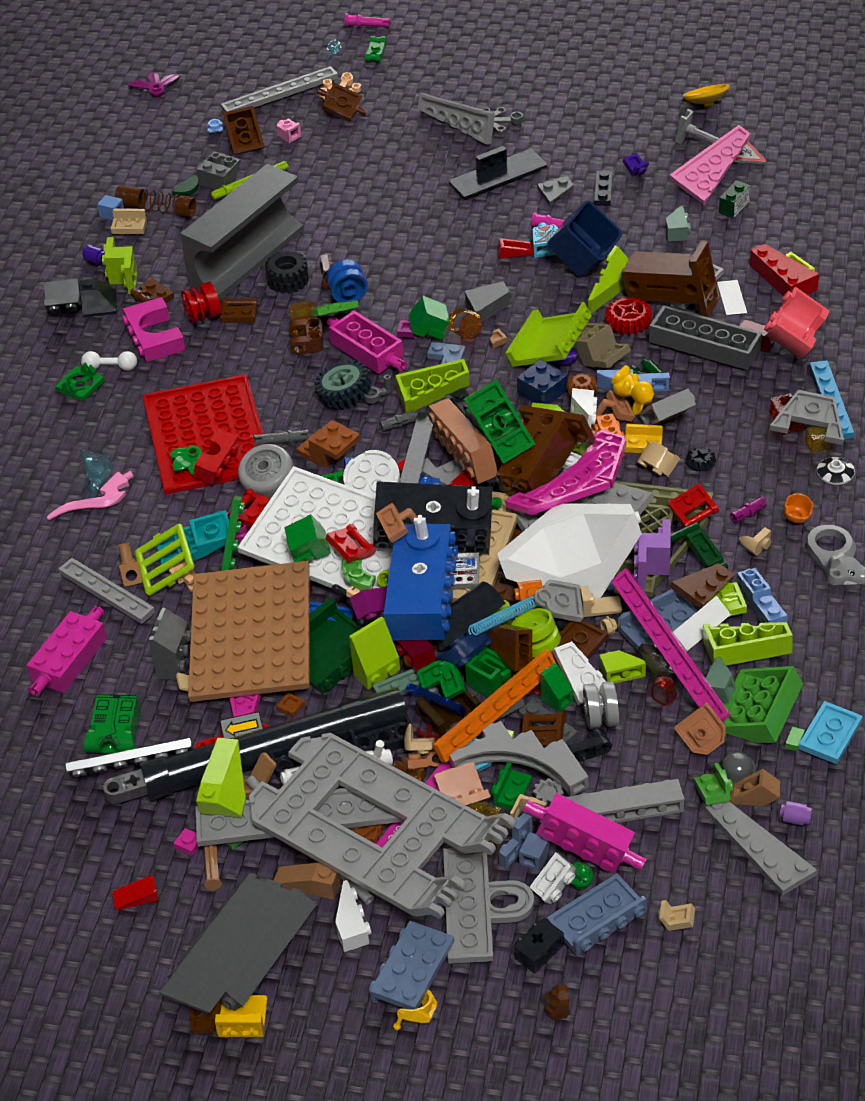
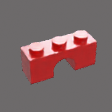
M218 428L210 440L209 452L215 455H208L202 452L194 465L193 477L210 484H214L217 478L220 479L224 467L229 466L231 456L235 455L239 449V444H237L238 436Z

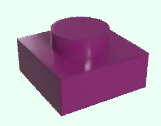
M400 320L397 337L415 338V334L411 330L410 321Z

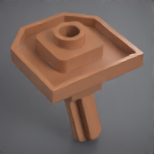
M707 702L674 727L693 753L708 755L725 742L726 726Z

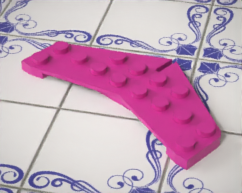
M603 430L598 431L594 435L596 440L593 445L588 447L574 465L545 485L526 494L519 492L505 500L506 507L534 516L560 504H566L610 489L614 485L627 446L625 436Z

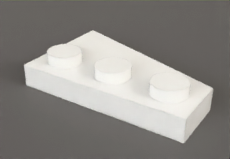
M569 642L554 648L552 652L561 671L573 688V696L577 705L583 704L584 684L594 683L598 688L600 696V685L606 681L602 677L603 675L593 668L588 662L587 657L573 642Z

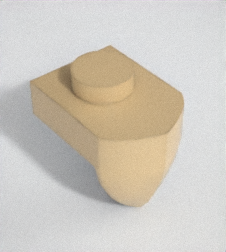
M764 527L754 538L742 536L739 540L750 553L758 556L764 549L769 548L771 544V530Z
M409 724L405 733L404 749L417 750V753L420 754L429 753V750L434 748L432 745L435 743L434 738L414 739L412 724Z

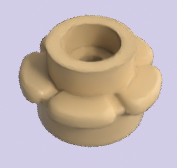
M606 616L605 619L600 621V628L608 632V635H613L615 630H617V624L614 619Z

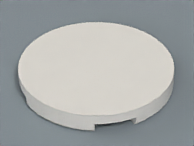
M368 450L349 461L344 470L343 480L346 486L376 496L377 481L399 482L400 471L397 463L389 454L379 450Z

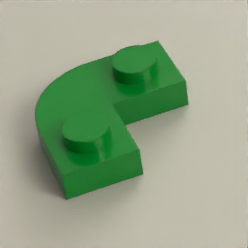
M435 661L416 671L423 690L427 691L441 684L444 696L448 700L466 691L458 668L450 662Z

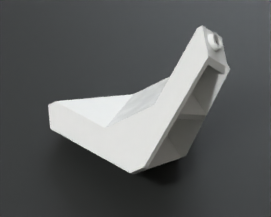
M560 504L548 510L497 554L506 579L515 582L541 579L542 587L548 580L578 584L580 587L588 586L589 593H593L594 598H601L642 533L638 523L642 521L638 511L634 512L631 504Z

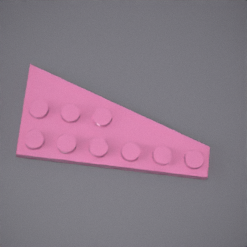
M738 125L671 173L669 179L705 205L750 139V133Z

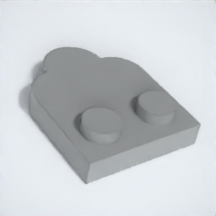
M548 580L542 589H538L534 593L535 602L544 609L549 610L554 618L576 622L583 620L580 585Z

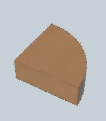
M499 328L493 331L490 338L492 348L508 342V338Z

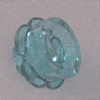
M331 40L328 42L327 48L329 52L335 54L342 49V46L338 40Z

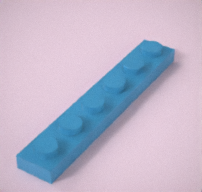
M828 361L810 362L809 368L818 393L835 397L843 438H854V430Z

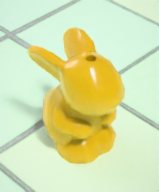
M625 365L614 375L611 380L614 392L622 397H633L632 411L635 416L639 415L643 410V406H649L652 403L654 392L651 383L647 381L639 382L638 374L631 373L629 366Z

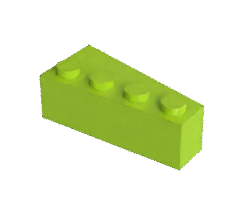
M464 359L395 375L396 390L405 413L412 410L416 411L444 398L449 393L469 386V370Z

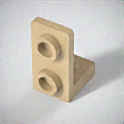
M588 586L580 587L583 617L622 612L619 596L594 598L593 593H589Z

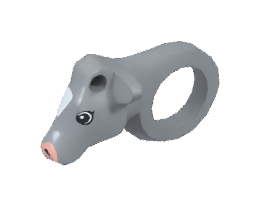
M821 525L812 529L807 538V551L826 572L828 583L831 585L865 584V567L854 558L856 543L849 532L835 525ZM823 536H835L841 539L845 545L839 550L827 551L820 548L816 544V540Z

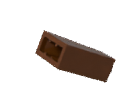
M499 624L488 630V634L493 640L489 646L513 671H520L532 661V629Z

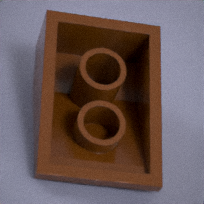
M253 106L223 113L226 131L234 155L265 148Z

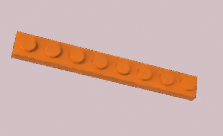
M544 650L432 744L440 761L446 763L450 760V754L459 748H464L483 729L492 724L539 684L542 671L556 663L551 651Z

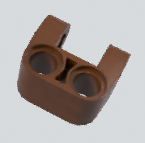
M311 318L290 322L289 332L294 337L290 341V349L293 353H317L323 350L321 320Z

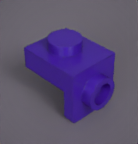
M638 153L625 157L622 161L632 177L644 174L649 165L648 161H642Z

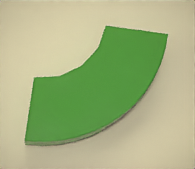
M344 558L342 559V574L351 586L361 591L373 589L376 576L364 571L361 560L348 563Z

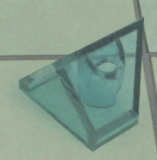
M80 450L85 476L91 492L96 493L114 470L111 456Z

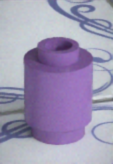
M786 801V805H781L779 817H783V822L801 826H804V824L809 825L812 808L807 807L806 804Z

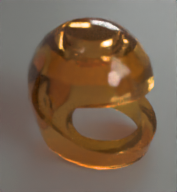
M458 308L449 316L450 323L448 327L456 335L471 339L476 337L482 330L481 317L474 311ZM466 312L467 314L462 319L459 330L456 331L454 328L456 316Z

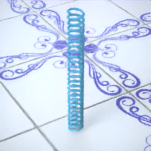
M534 596L526 598L470 625L468 628L469 634L471 635L470 628L474 635H478L539 605L535 604Z

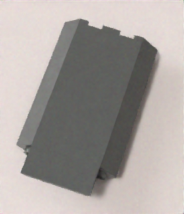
M247 874L240 880L167 976L169 980L159 993L166 998L207 1014L211 1012L219 999L222 1000V1004L228 1009L235 1011L241 1008L317 904L299 889L292 888L290 891L282 888L283 885L270 879L264 882L258 880L256 874Z

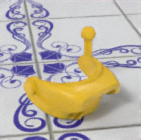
M428 989L421 1002L423 1007L411 1010L399 1009L397 1011L398 1019L393 1024V1028L399 1030L402 1019L417 1023H430L437 1008V1001L432 992Z

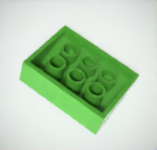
M794 666L740 669L734 682L736 690L730 702H724L725 707L731 714L723 722L726 726V734L755 743H776L802 688L803 682Z

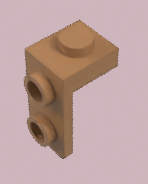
M261 753L250 776H255L260 783L262 781L268 783L276 763L267 753ZM244 779L246 799H249L253 789L246 783L247 779Z

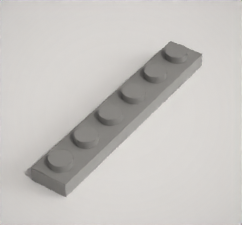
M73 558L58 569L60 575L141 624L155 613L153 606Z

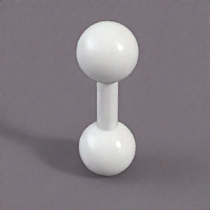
M89 351L82 356L81 364L83 365L85 362L88 366L91 364L95 370L100 365H119L122 370L131 371L137 365V357L134 353L126 351L121 353L118 358H100L96 352Z

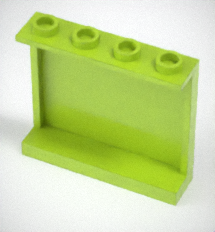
M585 302L581 303L576 313L543 318L539 310H533L505 352L512 367L535 364L540 359L545 362L565 359L592 316Z

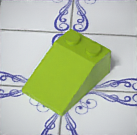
M382 616L349 636L354 676L368 690L372 688L373 684L381 682L400 671L399 656L385 619Z

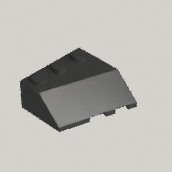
M162 608L157 619V627L153 628L154 635L149 638L157 679L177 680L176 674L186 671L185 658L189 657L190 648L188 644L191 642V630H189L187 621L168 609Z

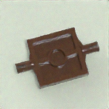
M333 83L332 88L328 92L321 88L318 89L317 94L325 97L323 110L349 122L356 112L364 116L366 115L367 110L359 106L362 95L336 83Z

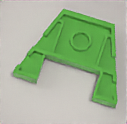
M358 300L344 301L293 310L291 313L292 318L307 315L333 316L338 315V313L352 312L353 308L359 306Z

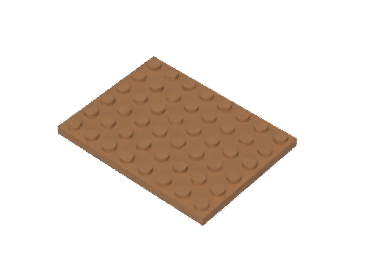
M309 561L194 574L188 693L190 702L310 688Z

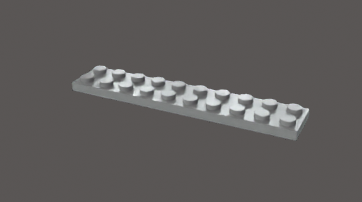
M346 788L335 789L317 810V812L346 828L405 821ZM246 800L242 818L200 814L198 806H195L198 847L274 837L253 825L250 800Z

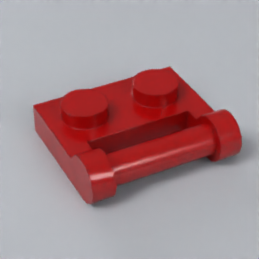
M700 483L668 502V507L681 522L683 528L719 512L717 505ZM704 504L708 506V508L687 519V514Z
M247 489L242 498V503H245L244 508L249 501L253 503L244 515L239 514L238 521H241L242 525L252 527L271 498L257 494L252 489Z
M349 524L346 528L329 532L325 538L348 563L372 556L377 550L373 544H370L357 531V527L354 524ZM350 536H352L363 547V549H361Z

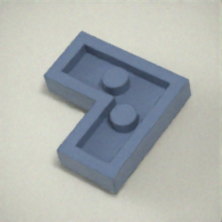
M431 342L427 356L428 359L442 360L441 364L463 359L466 348L462 345Z
M526 812L520 817L515 818L517 824L512 829V839L507 844L502 845L499 850V865L505 869L519 857V851L528 833H533L532 815Z

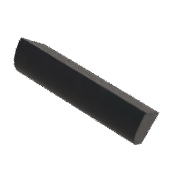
M485 581L480 582L451 604V616L447 618L450 625L449 632H446L445 640H433V642L440 651L445 649L457 637L467 633L470 625L490 616L505 605V601L492 585Z

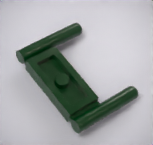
M698 522L670 534V543L685 537L686 542L705 569L719 563L728 569L727 562L723 561L724 558L705 531L700 528Z

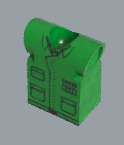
M97 694L91 720V729L87 732L84 740V752L119 753L135 749L134 741L141 716L137 695Z

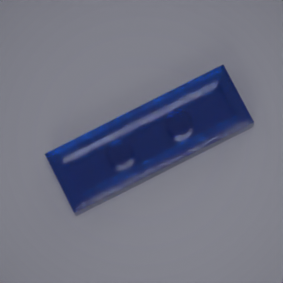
M408 683L406 690L411 695L418 698L423 697L425 701L464 717L466 709L457 702L412 683Z

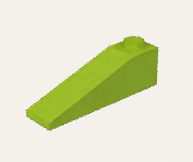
M614 246L606 259L608 265L606 269L601 270L599 283H595L588 299V309L591 314L625 289V282L621 273L629 258L618 246Z
M217 738L201 780L196 800L200 814L239 818L243 816L246 793L239 741L236 739Z

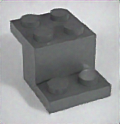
M78 278L44 282L45 299L43 300L48 312L59 314L62 313V310L76 312L79 311V308H82Z

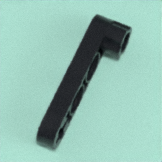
M600 727L592 729L587 734L588 739L567 745L578 762L604 755L612 749V743L605 730Z

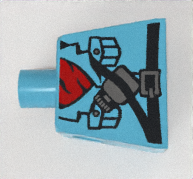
M539 223L537 227L533 228L534 258L556 255L547 244V241L558 229L556 225Z

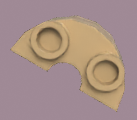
M649 441L638 458L637 463L644 468L651 466L652 471L659 476L663 474L669 477L680 458L676 454L674 455L667 451L668 449L661 444Z

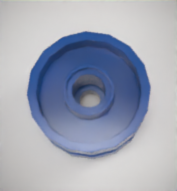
M353 260L338 261L327 271L326 282L335 301L360 300L366 294L368 289L367 281L357 262Z

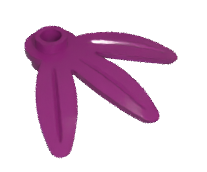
M152 72L148 75L149 82L138 80L128 83V86L149 90L153 97L158 98L164 94V87L180 78V75L171 74L165 76L160 81L159 75Z

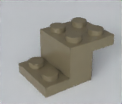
M587 323L573 345V348H577L583 366H591L592 368H611L616 361L623 359L631 351L629 344L616 343L611 326L608 324Z

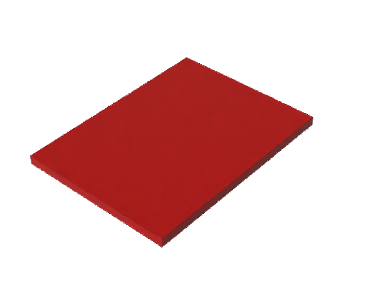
M246 374L142 395L165 495L239 480L238 467L241 459L249 450L256 447L254 446L253 435L263 434ZM218 428L238 436L237 444H239V449L235 455L231 456L229 466L224 467L221 478H217L214 484L193 477L188 468L176 472L173 471L174 459L169 455L174 449L195 445L200 447L203 453L215 455L209 452L210 440Z

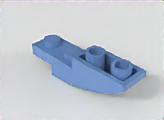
M597 370V386L608 391H614L611 380L619 370ZM669 373L638 374L639 382H650L653 391H669Z
M756 568L746 569L737 573L743 592L761 623L788 622V615L771 595L770 586Z

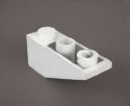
M572 388L570 413L584 415L591 428V425H595L597 397H594V390Z
M348 880L343 881L336 917L337 935L344 952L368 945V935L371 934L368 921L364 922L362 918L365 917L362 905H357L356 900H358L354 887L350 888Z

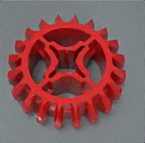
M626 296V298L622 299L620 297L619 300H613V303H609V306L606 307L605 320L606 324L611 326L612 331H616V334L622 333L623 336L625 334L631 336L634 333L637 335L638 332H644V329H648L652 321V312L646 301H641L640 298L634 299V296L632 298Z

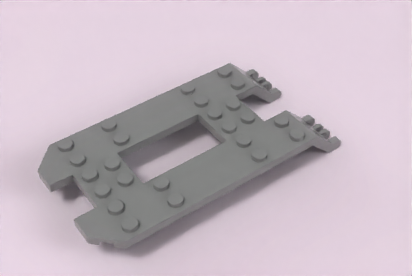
M332 733L322 734V737L310 739V736L300 738L288 753L290 758L302 765L280 790L262 781L249 795L253 825L414 917L433 915L440 919L445 911L436 904L441 903L445 907H450L453 903L452 901H455L458 897L457 893L449 888L454 887L458 891H463L467 886L464 880L455 875L435 878L421 870L443 842L465 854L483 851L492 855L496 847L488 841L492 840L496 844H501L504 840L503 838H506L508 835V830L500 825L513 829L517 824L516 819L506 813L484 816ZM339 785L405 820L383 848L317 812Z

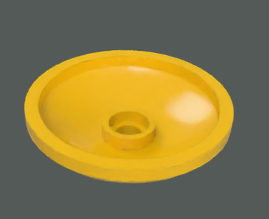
M717 84L698 88L683 94V98L694 104H704L705 107L714 105V101L719 100L728 92L730 86L729 84Z

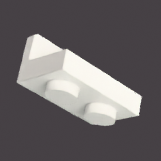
M555 852L530 888L544 902L552 904L561 897V891L566 884L568 885L574 880L576 867L559 853Z

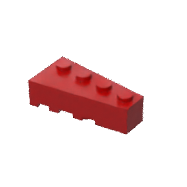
M766 244L751 249L750 266L783 297L787 291L791 292L794 287L806 295L818 290L819 274Z

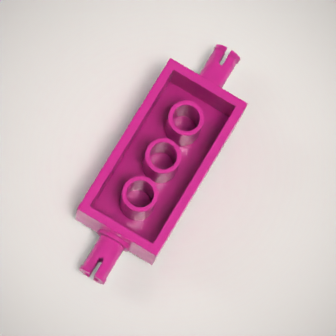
M352 311L340 320L335 316L327 319V325L330 326V342L337 348L378 374L390 366L395 367L400 372L405 370L407 362L401 359L404 357L403 341L356 311Z
M94 606L87 616L70 611L29 661L27 669L30 680L34 683L28 690L33 696L38 697L45 687L65 693L105 642L107 637L104 624L98 621L104 614L101 607L97 608V606Z
M558 793L555 794L549 807L545 808L528 799L523 809V812L540 819L541 824L536 833L546 841H551L561 846L566 851L579 855L586 861L600 866L603 870L615 873L619 864L625 862L641 871L647 859L629 850V844L635 832Z

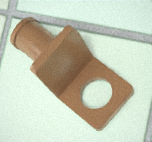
M129 542L117 545L122 560L118 565L125 587L142 583L138 560L133 559ZM129 570H134L137 573V577L133 581H129L126 578V572Z

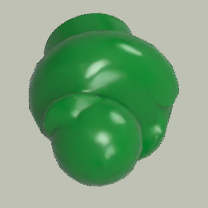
M579 861L574 862L572 865L576 867L575 878L571 884L577 890H584L593 881V871L587 864Z

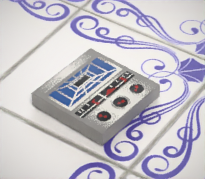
M458 553V557L454 558L456 560V572H453L455 585L451 586V589L474 588L479 584L480 555L479 553Z

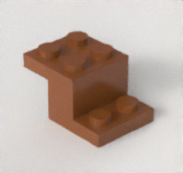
M331 420L297 448V454L325 469L335 459L338 460L361 439L360 434Z

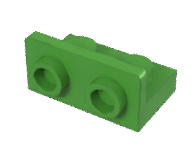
M714 763V774H704L701 777L694 778L695 787L705 805L731 801L730 792H733L732 781L727 779L726 771L721 769L719 763Z

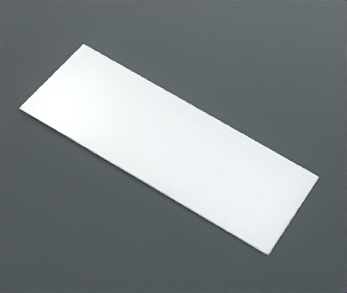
M738 280L717 282L726 315L747 313Z
M715 596L673 631V633L688 651L703 638V624L717 627L731 614L719 598Z

